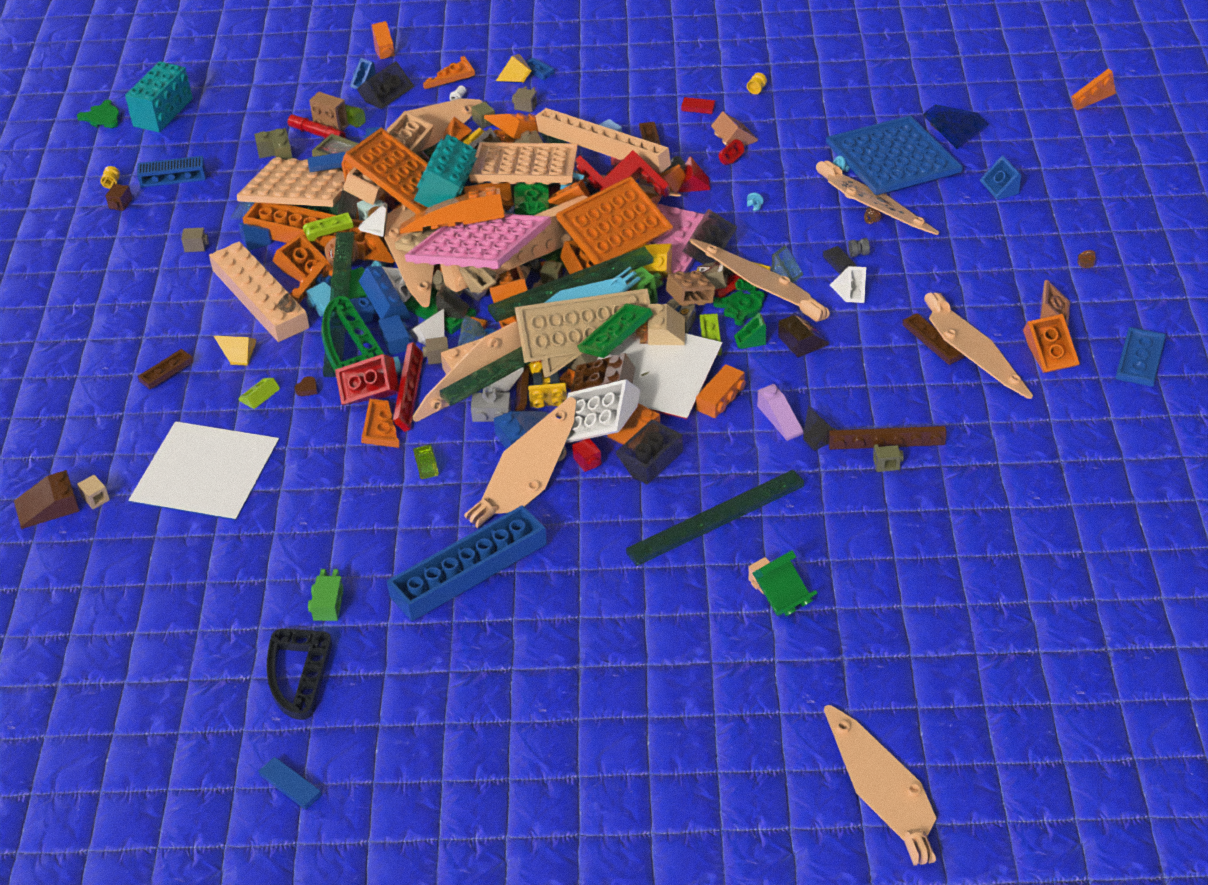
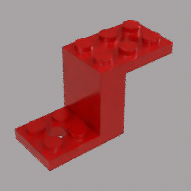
M634 150L605 178L581 156L575 159L577 172L583 174L584 178L587 177L590 181L589 184L595 190L598 188L602 191L630 176L636 181L642 175L643 181L646 184L650 183L654 187L653 190L659 196L663 195L666 198L670 194L669 184Z

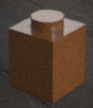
M113 184L105 195L109 209L124 211L132 200L130 188L126 185Z

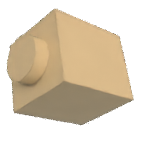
M95 475L77 483L81 497L92 509L110 500L106 487Z

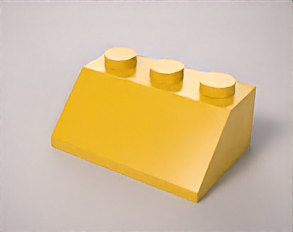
M672 243L650 244L636 249L615 261V272L619 275L631 266L632 270L629 272L631 273L643 266L650 274L653 275L658 272L663 278H667L668 273H671Z

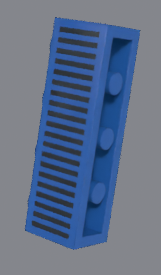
M203 156L138 163L137 176L140 188L206 180V167Z

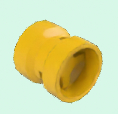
M755 73L747 83L748 91L752 94H759L766 85L767 78L762 73Z
M113 166L106 167L100 180L102 186L110 189L113 184H117L120 171Z

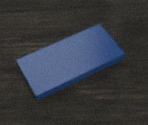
M1129 327L1115 379L1153 387L1166 334Z

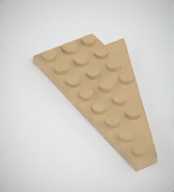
M648 288L516 307L515 313L524 363L541 361L544 378L551 376L581 355L582 352H579L577 346L626 303L648 308L650 304Z

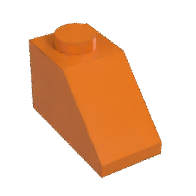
M387 22L371 24L375 51L379 58L384 59L395 56Z

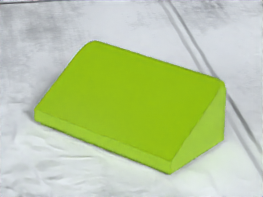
M263 378L242 394L238 400L255 409L280 388L274 378Z

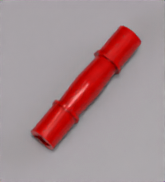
M294 114L288 118V126L299 129L302 132L306 131L324 137V139L330 134L346 138L344 131L335 129L332 126L327 127Z

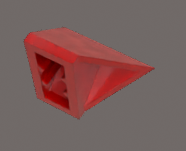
M690 156L685 163L684 173L686 176L678 192L710 190L708 176Z

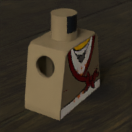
M715 261L697 267L696 271H700L715 286V289L727 287L729 272L728 268L723 264Z

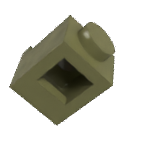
M878 444L874 445L873 461L876 472L900 470V462H903V451L899 450L898 445L878 447Z

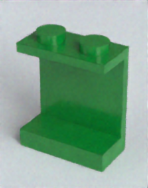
M793 550L752 573L777 616L783 613L785 616L797 611L795 606L801 604L803 607L813 601L811 597L818 594L816 590L808 592L794 568L791 560L796 558Z

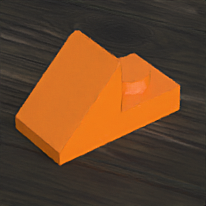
M368 233L364 236L368 247L373 250L364 259L387 263L395 262L378 235Z

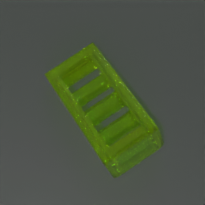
M345 104L349 124L358 128L366 123L364 110Z
M432 445L414 448L413 452L420 479L438 476L439 472Z

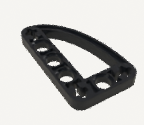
M278 629L271 635L267 653L268 683L276 705L284 714L291 718L305 720L313 714L332 648V640L329 633L324 631ZM300 638L307 639L304 643H297V640ZM279 650L308 652L293 704L284 698L278 687L277 659ZM318 655L323 657L319 661L312 660L313 657ZM311 672L318 673V675L314 678L307 677V675ZM306 689L313 690V692L309 695L302 694V692Z

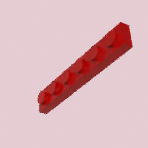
M414 342L407 344L393 417L394 423L404 432L411 428L423 362V352Z

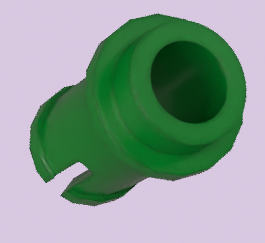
M738 279L735 283L737 290H745L750 293V291L758 289V287L751 285L743 279Z

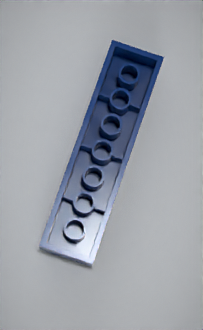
M521 505L387 580L389 596L411 621H414L547 544L545 527Z

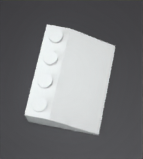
M625 379L568 393L567 399L569 397L575 398L576 407L574 424L565 443L619 432L638 406L640 389Z

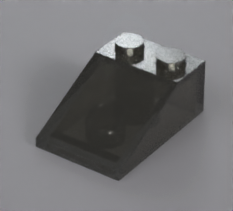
M708 209L690 239H696L724 250L737 226ZM690 239L682 252L703 265L717 261L714 258L708 257L704 251L692 244Z

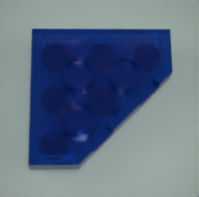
M936 104L923 114L956 149L960 148L989 125L977 112Z

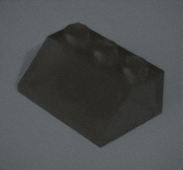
M397 61L365 81L357 88V91L365 102L383 109L415 86Z
M651 419L616 451V455L632 477L645 484H649L683 452V435Z

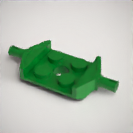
M519 182L514 186L515 215H536L548 210V186L542 184V182L534 184Z

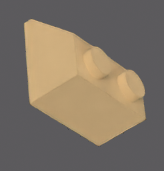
M649 304L648 308L651 309L653 315L648 319V345H685V317L667 304Z

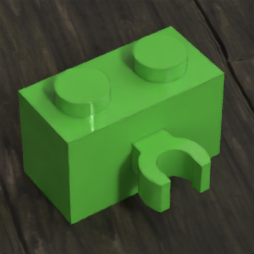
M641 266L634 270L637 275L631 281L638 276L641 280L631 287L630 291L648 288L650 304H657L659 301L656 288L663 285V282L659 280L662 276L658 272L652 275Z

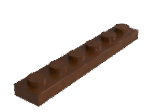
M946 426L830 430L828 445L829 450L874 448L876 444H878V447L945 445Z

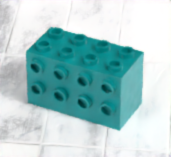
M160 61L125 95L133 126L159 133L193 99L186 67Z
M448 134L444 140L440 139L416 186L419 190L414 201L429 208L448 199L458 197L477 160V157H475L477 150Z

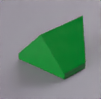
M758 313L734 335L738 348L744 349L766 345V324L761 313Z

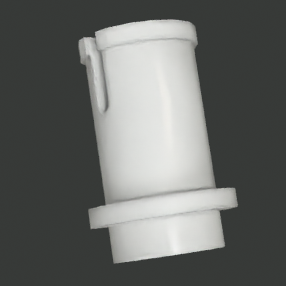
M459 86L454 92H451L450 101L461 99L467 92L466 88Z

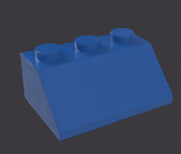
M367 266L359 283L380 319L399 315L401 319H410L412 316L383 267Z

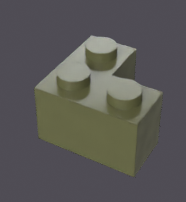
M286 128L254 134L259 159L271 156L280 157L284 160L292 158Z

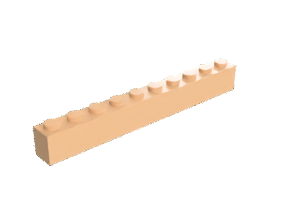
M548 108L535 115L538 131L548 136L572 144H578V146L619 160H623L634 150L655 172L659 173L671 165L668 147Z

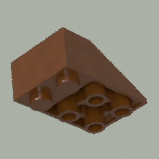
M626 353L577 365L570 392L625 379L633 383L636 368Z

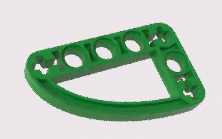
M338 296L328 303L322 318L321 335L327 358L334 372L336 369L384 354L347 297ZM334 311L362 355L343 362L340 361L331 339L329 326L330 317ZM353 316L355 320L349 321L346 317ZM360 329L364 334L358 335L355 333V330ZM369 343L372 345V348H365L363 344Z

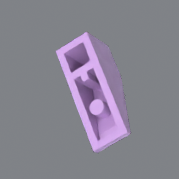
M772 384L759 389L757 407L782 436L788 441L802 435L803 430L784 394L777 386Z

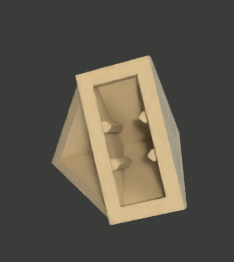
M466 266L459 268L471 292H484L496 284L499 276L498 273L486 267L475 268V266Z

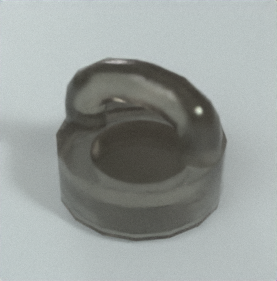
M286 293L276 304V307L289 313L295 309L296 302L289 293ZM291 302V307L286 308L285 306Z

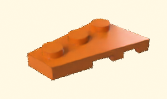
M1107 69L1072 95L1073 108L1079 110L1116 94L1113 72Z
M369 399L361 443L399 448V439L396 435V428L393 424L388 401Z

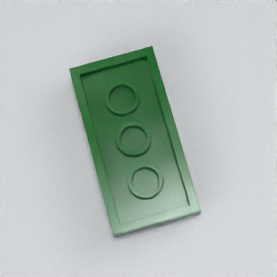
M431 287L430 304L428 307L421 306L413 295L406 302H403L408 311L425 320L444 309V330L452 335L463 327L471 317L476 316V310Z
M626 303L577 346L579 352L601 358L607 357L612 350L621 345L637 328L647 322L653 315L651 309Z

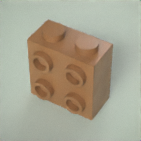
M318 92L309 100L313 122L327 127L332 126L341 131H344L349 126L344 99Z
M694 270L688 273L677 271L675 273H668L666 291L682 306H689V304L705 305L706 303H713L715 286L700 271Z

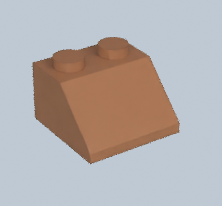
M724 111L721 112L711 125L715 130L714 134L723 139L722 142L725 145L735 139L740 140L744 146L758 141L756 136L742 122Z

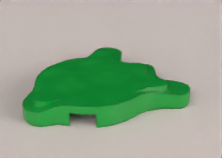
M105 100L101 105L92 106L89 112L77 114L78 120L87 121L97 128V125L103 124L104 127L115 128L118 126V116L120 117L118 109L112 106L111 100Z
M737 291L728 297L714 298L713 306L725 308L724 316L733 318L734 323L741 326L747 319L761 312L765 294L762 291H750V294H743V291Z

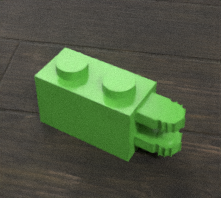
M321 569L320 575L316 577L315 584H312V600L308 601V611L312 613L313 621H338L344 591L342 578L339 576V569H334L332 576H327V570Z

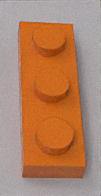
M320 260L317 265H313L307 277L304 276L300 281V286L293 289L290 295L298 304L307 295V290L314 287L319 274H324L326 263Z

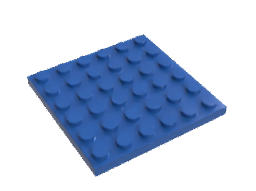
M911 115L826 137V143L838 156L845 158L846 164L875 195L962 172L963 168Z

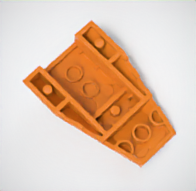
M494 186L485 188L486 191L482 192L471 190L466 195L433 205L400 224V234L423 231L426 226H431V229H437L442 226H456L458 223H464L465 225L504 218L500 189H496Z

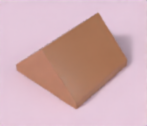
M1045 280L1041 299L1040 319L1063 314L1068 326L1070 301L1048 280Z

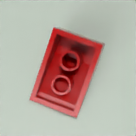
M381 354L335 370L342 405L398 394L399 383L394 358L388 355Z

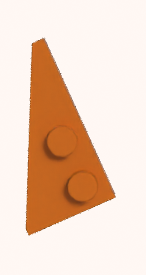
M462 56L460 57V62L451 63L448 67L439 71L437 77L434 79L428 78L423 82V88L428 89L446 83H453L457 80L467 79L475 76V70L466 57Z

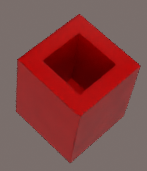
M590 438L572 445L573 458L584 472L602 465L601 451Z

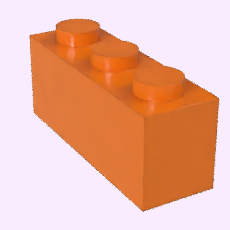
M725 364L696 396V411L713 418L723 413L726 406L735 399L738 392L744 389L746 385L745 372Z

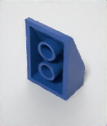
M510 411L494 418L495 435L507 449L548 414L538 411Z

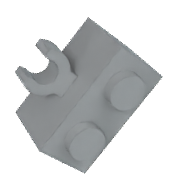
M483 388V393L472 394V422H494L495 417L511 411L510 392H497V389L493 388V393H487L486 388Z

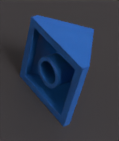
M1002 155L980 181L997 200L1019 194L1021 174Z

